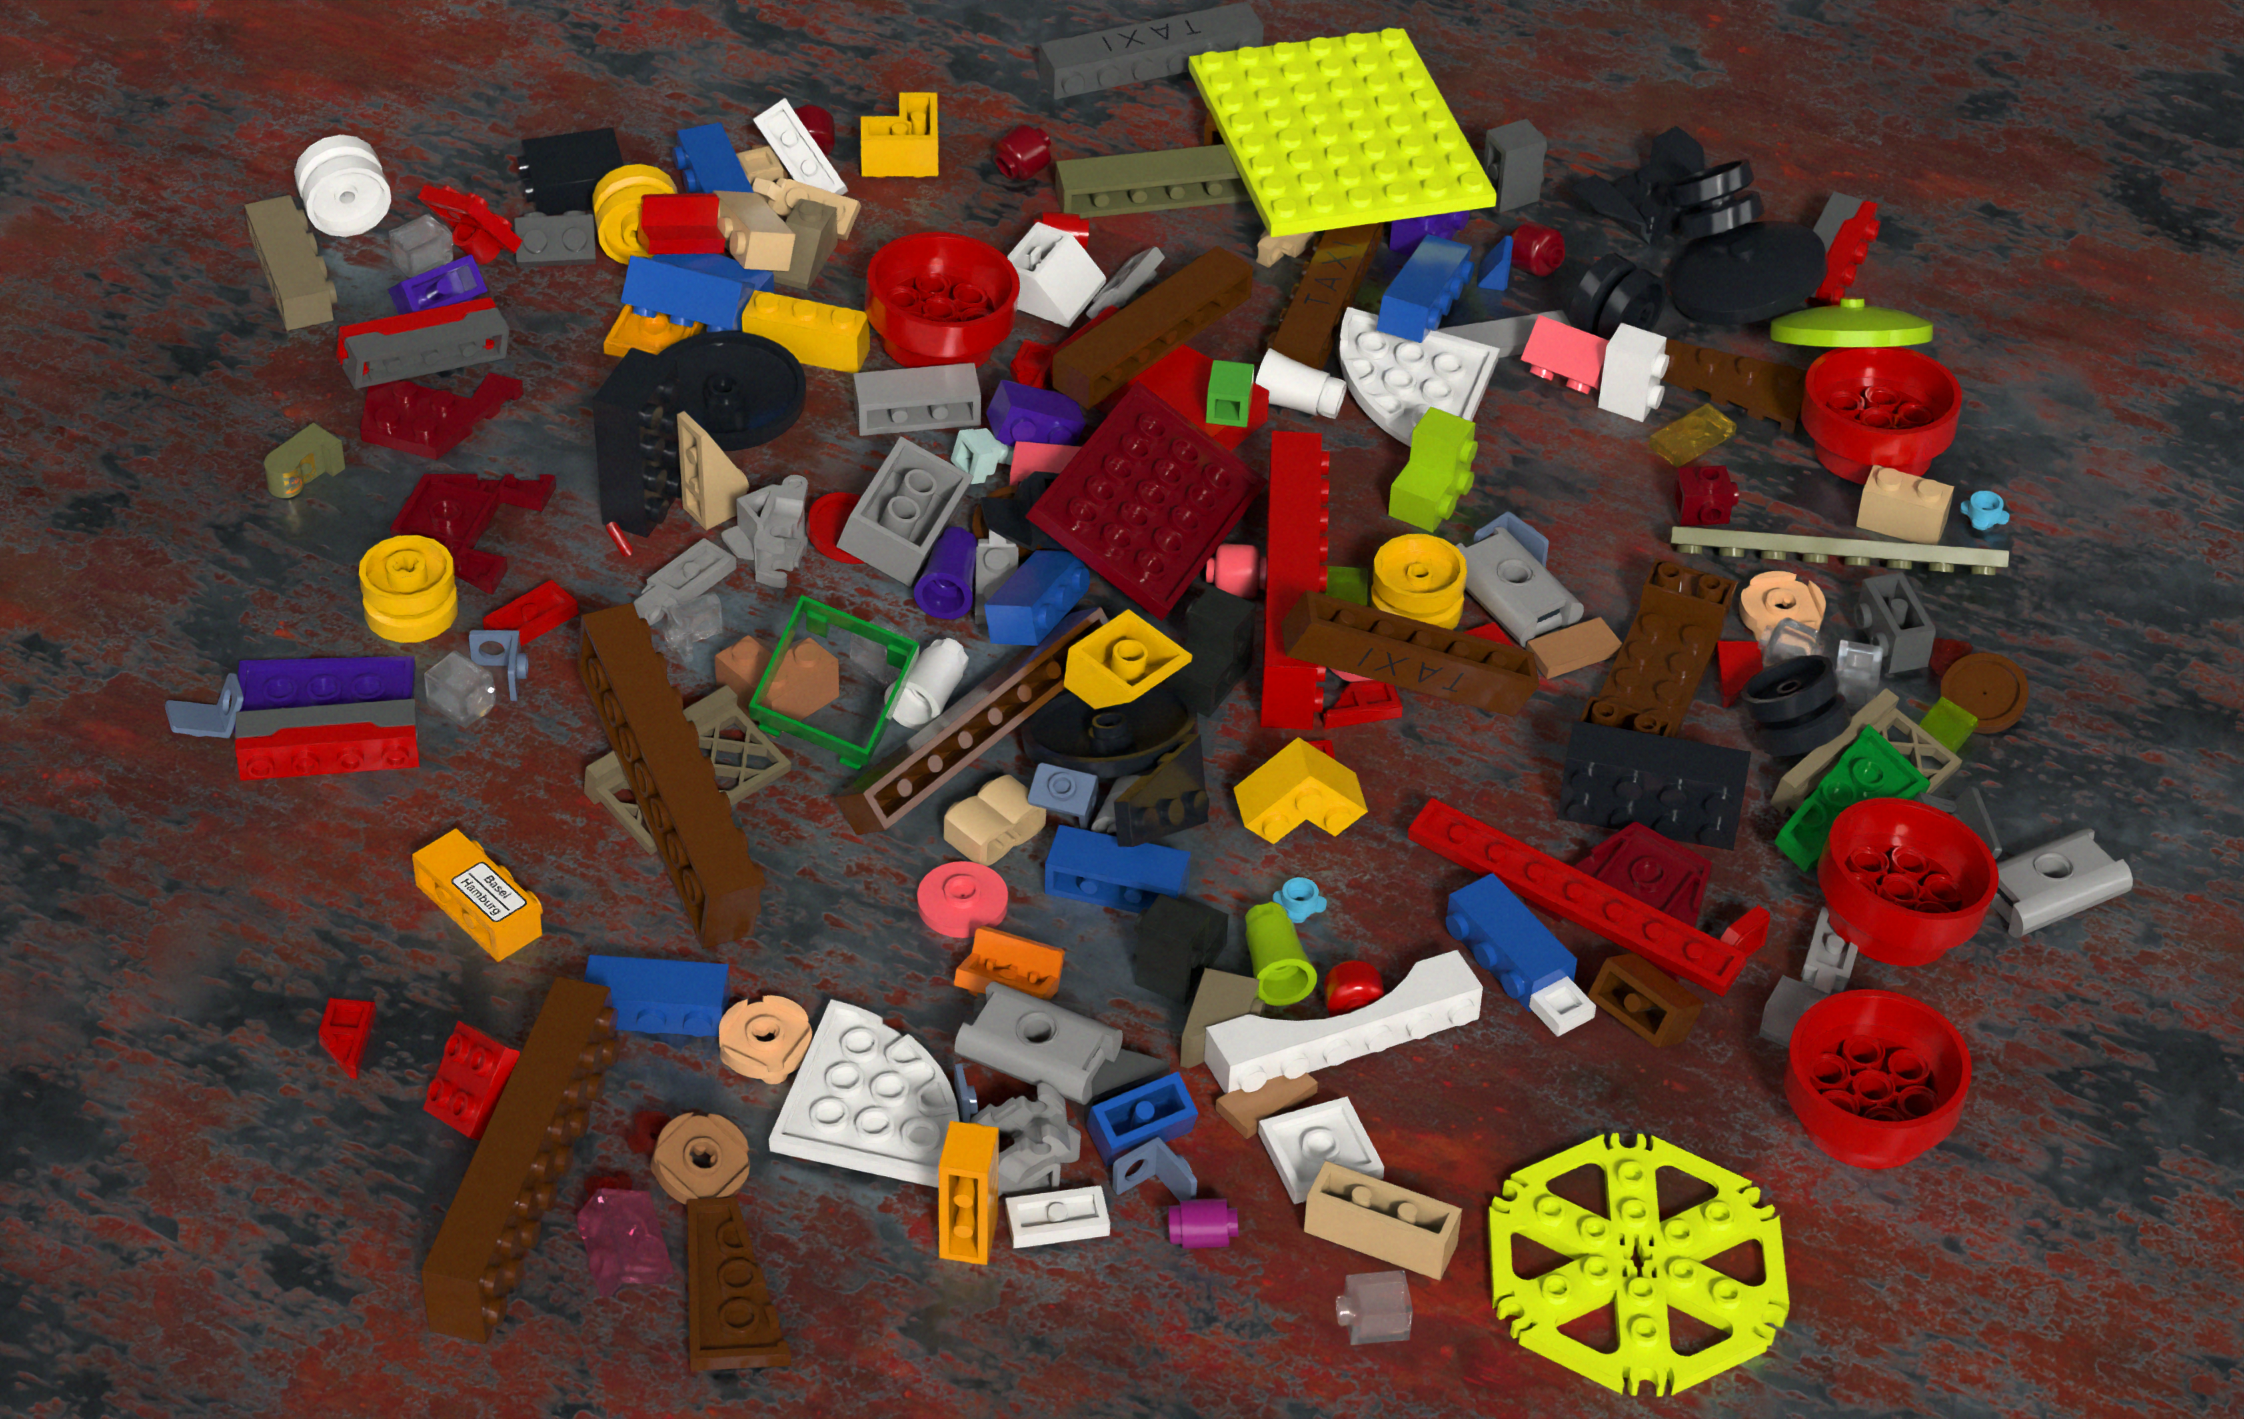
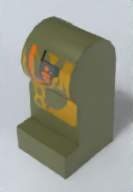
M314 422L266 456L264 466L269 492L278 498L294 497L303 490L304 484H308L324 472L334 477L345 469L342 441Z

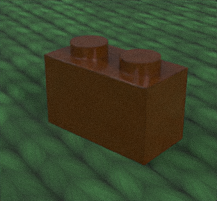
M1635 952L1606 958L1587 995L1589 999L1657 1048L1685 1042L1705 1005V1002Z

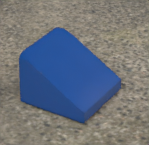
M1505 236L1481 261L1477 287L1505 291V288L1507 289L1514 240L1512 236Z

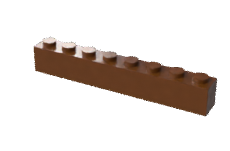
M1096 607L1070 613L1053 628L1038 646L1029 645L838 794L834 799L855 834L862 835L886 831L1065 689L1064 679L1068 650L1071 646L1109 622L1102 608Z

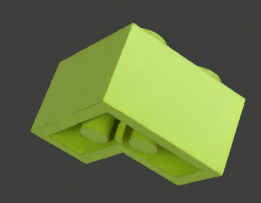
M1432 406L1428 409L1413 429L1410 461L1391 485L1388 516L1432 533L1443 519L1448 520L1451 517L1456 501L1461 494L1464 496L1468 494L1474 481V472H1471L1470 469L1471 462L1478 448V442L1474 441L1476 423Z

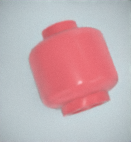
M1224 543L1218 546L1216 558L1210 557L1207 561L1206 583H1214V587L1242 599H1253L1258 594V589L1265 590L1266 556H1260V551L1255 545Z

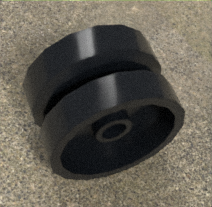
M1749 159L1716 165L1687 175L1668 185L1673 206L1680 208L1693 207L1685 211L1678 219L1684 239H1694L1721 233L1754 220L1765 213L1759 192L1741 191L1748 187L1755 178Z
M1617 253L1606 254L1597 260L1587 271L1577 287L1570 306V326L1609 341L1621 323L1651 332L1658 322L1665 304L1667 294L1666 282L1646 269L1637 270V266L1633 262Z
M1802 655L1786 659L1761 670L1743 685L1740 695L1747 713L1751 719L1756 720L1753 728L1764 753L1773 756H1791L1808 752L1829 743L1850 726L1853 716L1845 696L1841 691H1838L1840 682L1833 663L1828 657Z

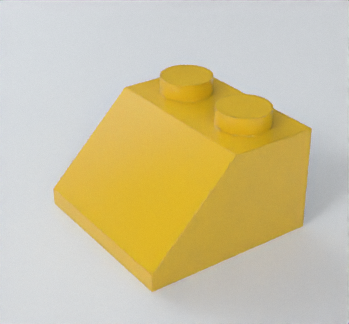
M1127 609L1069 648L1064 687L1094 709L1132 702L1190 663L1192 654L1134 612Z

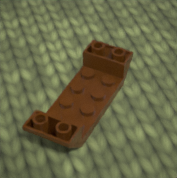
M1656 558L1643 584L1640 608L1598 698L1590 696L1579 721L1677 738L1714 657L1717 641L1721 639L1737 581Z

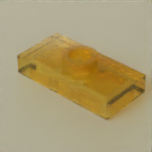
M1707 403L1651 435L1649 447L1678 468L1735 435L1737 424Z

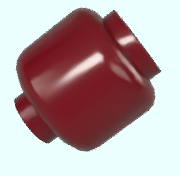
M804 105L793 110L822 153L827 157L833 151L835 145V122L832 114L826 109L815 105Z
M1027 124L1017 125L998 140L995 146V164L1006 178L1027 181L1049 164L1051 160L1049 150L1051 146L1050 138L1039 127L1034 129Z
M1528 221L1514 229L1509 235L1514 239L1511 264L1516 269L1535 276L1545 277L1553 273L1564 261L1565 243L1562 234L1557 229L1534 221Z

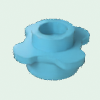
M1978 491L1971 496L1970 501L1965 500L1961 503L1960 511L1969 516L1972 522L1971 525L1976 529L1986 530L1994 524L2003 525L2009 521V513L2003 511V499L1994 492Z
M1302 877L1288 880L1284 884L1282 891L1279 890L1273 894L1272 900L1285 908L1288 917L1293 923H1302L1312 913L1323 912L1327 906L1326 899L1318 896L1319 890L1317 885L1313 881Z

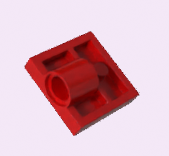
M424 185L417 197L454 230L452 235L453 243L466 255L472 254L477 264L484 265L491 262L501 250L516 253L523 241L511 230L513 225L507 219L498 214L491 213L487 209L489 203L474 193L468 192L467 196L446 185H443L441 189Z
M458 1020L453 1034L446 1042L445 1055L436 1077L428 1087L427 1099L423 1110L467 1137L481 1141L521 1052L480 1028Z

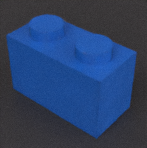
M1177 1071L1092 1106L1086 1127L1105 1167L1113 1165L1120 1157L1158 1136L1166 1143L1192 1132L1198 1111Z

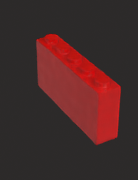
M1111 304L1050 352L1051 384H1053V355L1121 309ZM1183 344L1098 402L1093 408L1109 415L1138 380L1231 452L1268 421L1269 390L1253 382L1247 427L1206 423L1207 396L1213 360Z

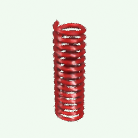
M616 522L609 523L606 529L622 556H630L633 548Z

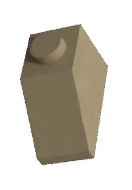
M800 198L785 221L795 233L789 271L772 270V272L774 273V282L808 291L838 244L837 207Z
M1205 968L1182 1034L1181 1067L1191 1068L1205 1062L1206 1027L1248 1014L1263 1017L1265 1000L1258 999L1259 979Z

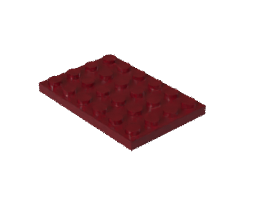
M1137 380L1034 504L1026 518L1106 578L1108 582L1132 598L1143 609L1150 612L1160 621H1163L1268 480Z

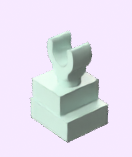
M987 428L959 430L951 462L956 467L974 476L971 484L985 483L986 476L995 473L997 462L1012 465L1014 447L996 440Z

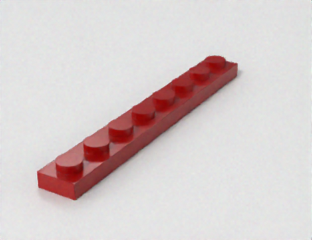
M1434 798L1429 800L1408 828L1409 840L1483 877L1494 873L1509 890L1722 997L1725 996L1746 966V953Z

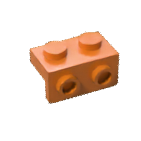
M982 925L975 932L972 953L956 969L954 986L968 989L971 995L977 997L978 993L986 994V987L994 981L1041 1000L1050 1001L1058 992L1065 951L1058 947Z

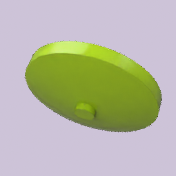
M1843 297L1840 298V305L1810 308L1772 320L1770 338L1774 341L1789 344L1825 347L1905 346L1932 341L1933 322L1891 308L1864 305L1865 298Z

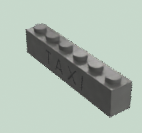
M1248 1L1044 42L1039 44V75L1052 97L1059 99L1189 72V56L1202 55L1210 51H1234L1242 47H1263L1264 26Z

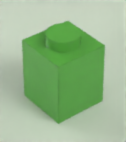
M1213 360L1207 396L1206 423L1247 427L1253 392L1254 364Z

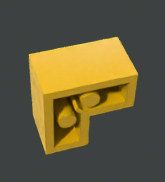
M937 92L899 93V116H861L862 177L913 176L920 178L938 176Z
M1299 737L1233 788L1244 827L1272 844L1278 842L1306 819L1336 837L1368 812L1356 773Z

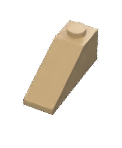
M683 411L677 414L683 508L705 530H708L737 516L736 499L747 495L749 484L744 473L735 467L710 435Z

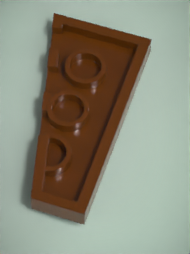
M1666 339L1664 354L1669 356V363L1663 378L1660 380L1690 392L1696 389L1708 392L1711 400L1726 406L1730 401L1747 408L1748 416L1763 421L1765 417H1769L1781 422L1780 429L1794 434L1801 411L1807 370L1762 361L1753 357L1722 352L1713 348L1682 343L1673 339Z
M737 1198L687 1200L691 1371L791 1366V1353L787 1341L783 1338L774 1304H771L761 1267L757 1264L753 1252V1244Z

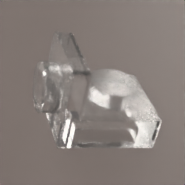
M715 591L667 607L668 625L663 627L664 637L671 651L677 650L684 663L693 661V642L723 632L722 606Z

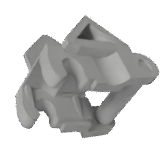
M790 475L783 480L782 485L772 484L736 499L738 525L723 531L721 537L736 557L742 558L756 575V582L775 588H785L787 586V574L775 570L783 569L791 572L794 567H799L802 557L806 556L810 540L806 532L804 508L808 492V481L803 476Z
M1040 1083L1037 1085L1038 1100L1035 1102L1029 1101L1025 1096H1020L1017 1099L1012 1097L999 1107L989 1104L970 1119V1123L997 1127L1001 1135L1014 1139L1015 1144L999 1154L998 1197L1004 1193L1010 1197L1059 1191L1060 1163H1072L1079 1160L1081 1132L1067 1123L1065 1098L1049 1084Z

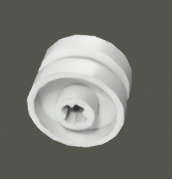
M337 135L327 137L310 145L299 157L294 171L296 186L300 197L303 199L307 216L318 230L332 236L348 237L358 235L375 227L387 214L391 203L390 187L382 172V166L377 154L367 142L354 136Z

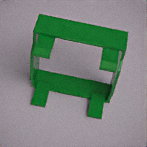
M801 595L749 704V717L760 721L758 730L780 738L782 731L841 755L840 764L861 771L863 765L868 766L904 692L910 673L919 656V643ZM804 613H806L807 631L827 638L830 630L828 623L886 646V663L902 670L866 749L760 706L762 700L768 694L772 682L786 656Z

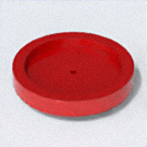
M846 492L830 493L817 499L811 506L806 520V532L811 543L825 556L847 564L865 563L836 547L850 514L862 496Z

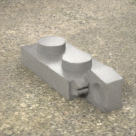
M1154 246L1129 258L1092 300L1094 304L1086 312V315L1092 320L1111 304L1119 309H1123L1131 304L1138 297L1136 290L1149 283L1157 275L1155 268L1165 258L1159 248Z
M990 529L989 539H978V547H976L975 624H987L984 604L1018 570L1019 547H1016V543Z
M703 538L647 579V586L641 592L643 595L634 601L639 618H645L649 626L660 621L665 612L672 615L677 610H681L737 568L736 557Z
M1825 907L1821 908L1801 973V984L1811 987L1805 1010H1808L1820 1000L1829 997L1830 994L1834 995L1845 991L1858 950V946L1852 942L1849 945L1846 944L1833 930L1828 921V910Z

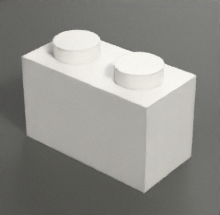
M1624 323L1620 324L1606 346L1598 408L1643 422L1651 408L1657 409L1659 407L1665 387L1660 385V379L1663 378L1669 363V356L1664 354L1667 337Z

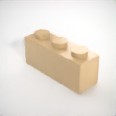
M713 190V193L717 194L720 199L717 227L726 239L725 248L744 269L789 271L795 233L759 194Z
M1325 1161L1307 1195L1304 1232L1441 1280L1457 1247L1462 1209Z

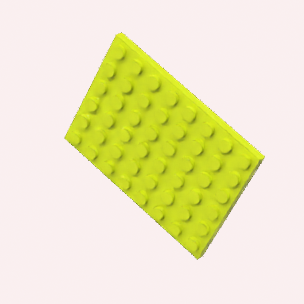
M1387 28L1380 32L1365 34L1350 33L1346 36L1334 38L1318 37L1310 41L1295 43L1280 42L1272 46L1257 48L1242 47L1239 50L1226 52L1210 51L1202 55L1189 56V71L1208 110L1210 109L1219 133L1270 237L1496 206V191L1404 28Z

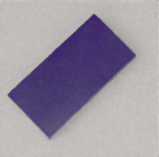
M415 656L239 660L238 681L243 694V703L239 712L414 699ZM235 722V725H234V728H233V729H234V733H235V730H236V722Z

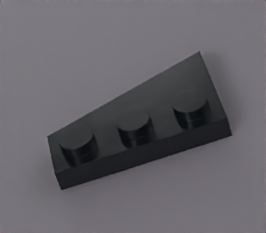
M1185 734L1178 741L1179 748L1174 753H1165L1157 761L1158 768L1149 776L1138 778L1114 801L1118 847H1135L1209 822V798L1205 787L1201 734Z

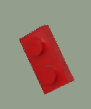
M551 579L482 618L484 630L519 631L522 647L578 615V602Z

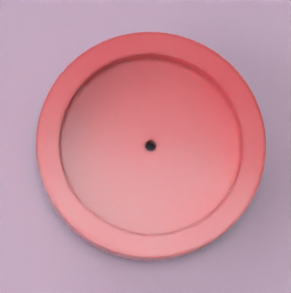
M966 861L947 863L933 869L922 879L917 892L918 912L928 927L942 935L954 938L975 937V932L980 926L983 925L994 929L1004 919L1008 909L1007 886L998 873L982 864Z

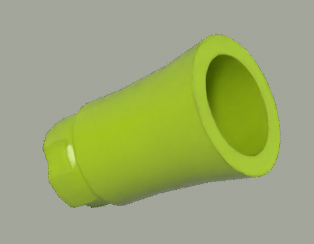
M1275 902L1255 905L1245 915L1247 924L1245 938L1251 956L1253 978L1260 980L1258 999L1265 1000V1004L1272 1006H1286L1297 1003L1313 991L1317 983V973L1302 948L1294 923L1288 917L1285 908Z

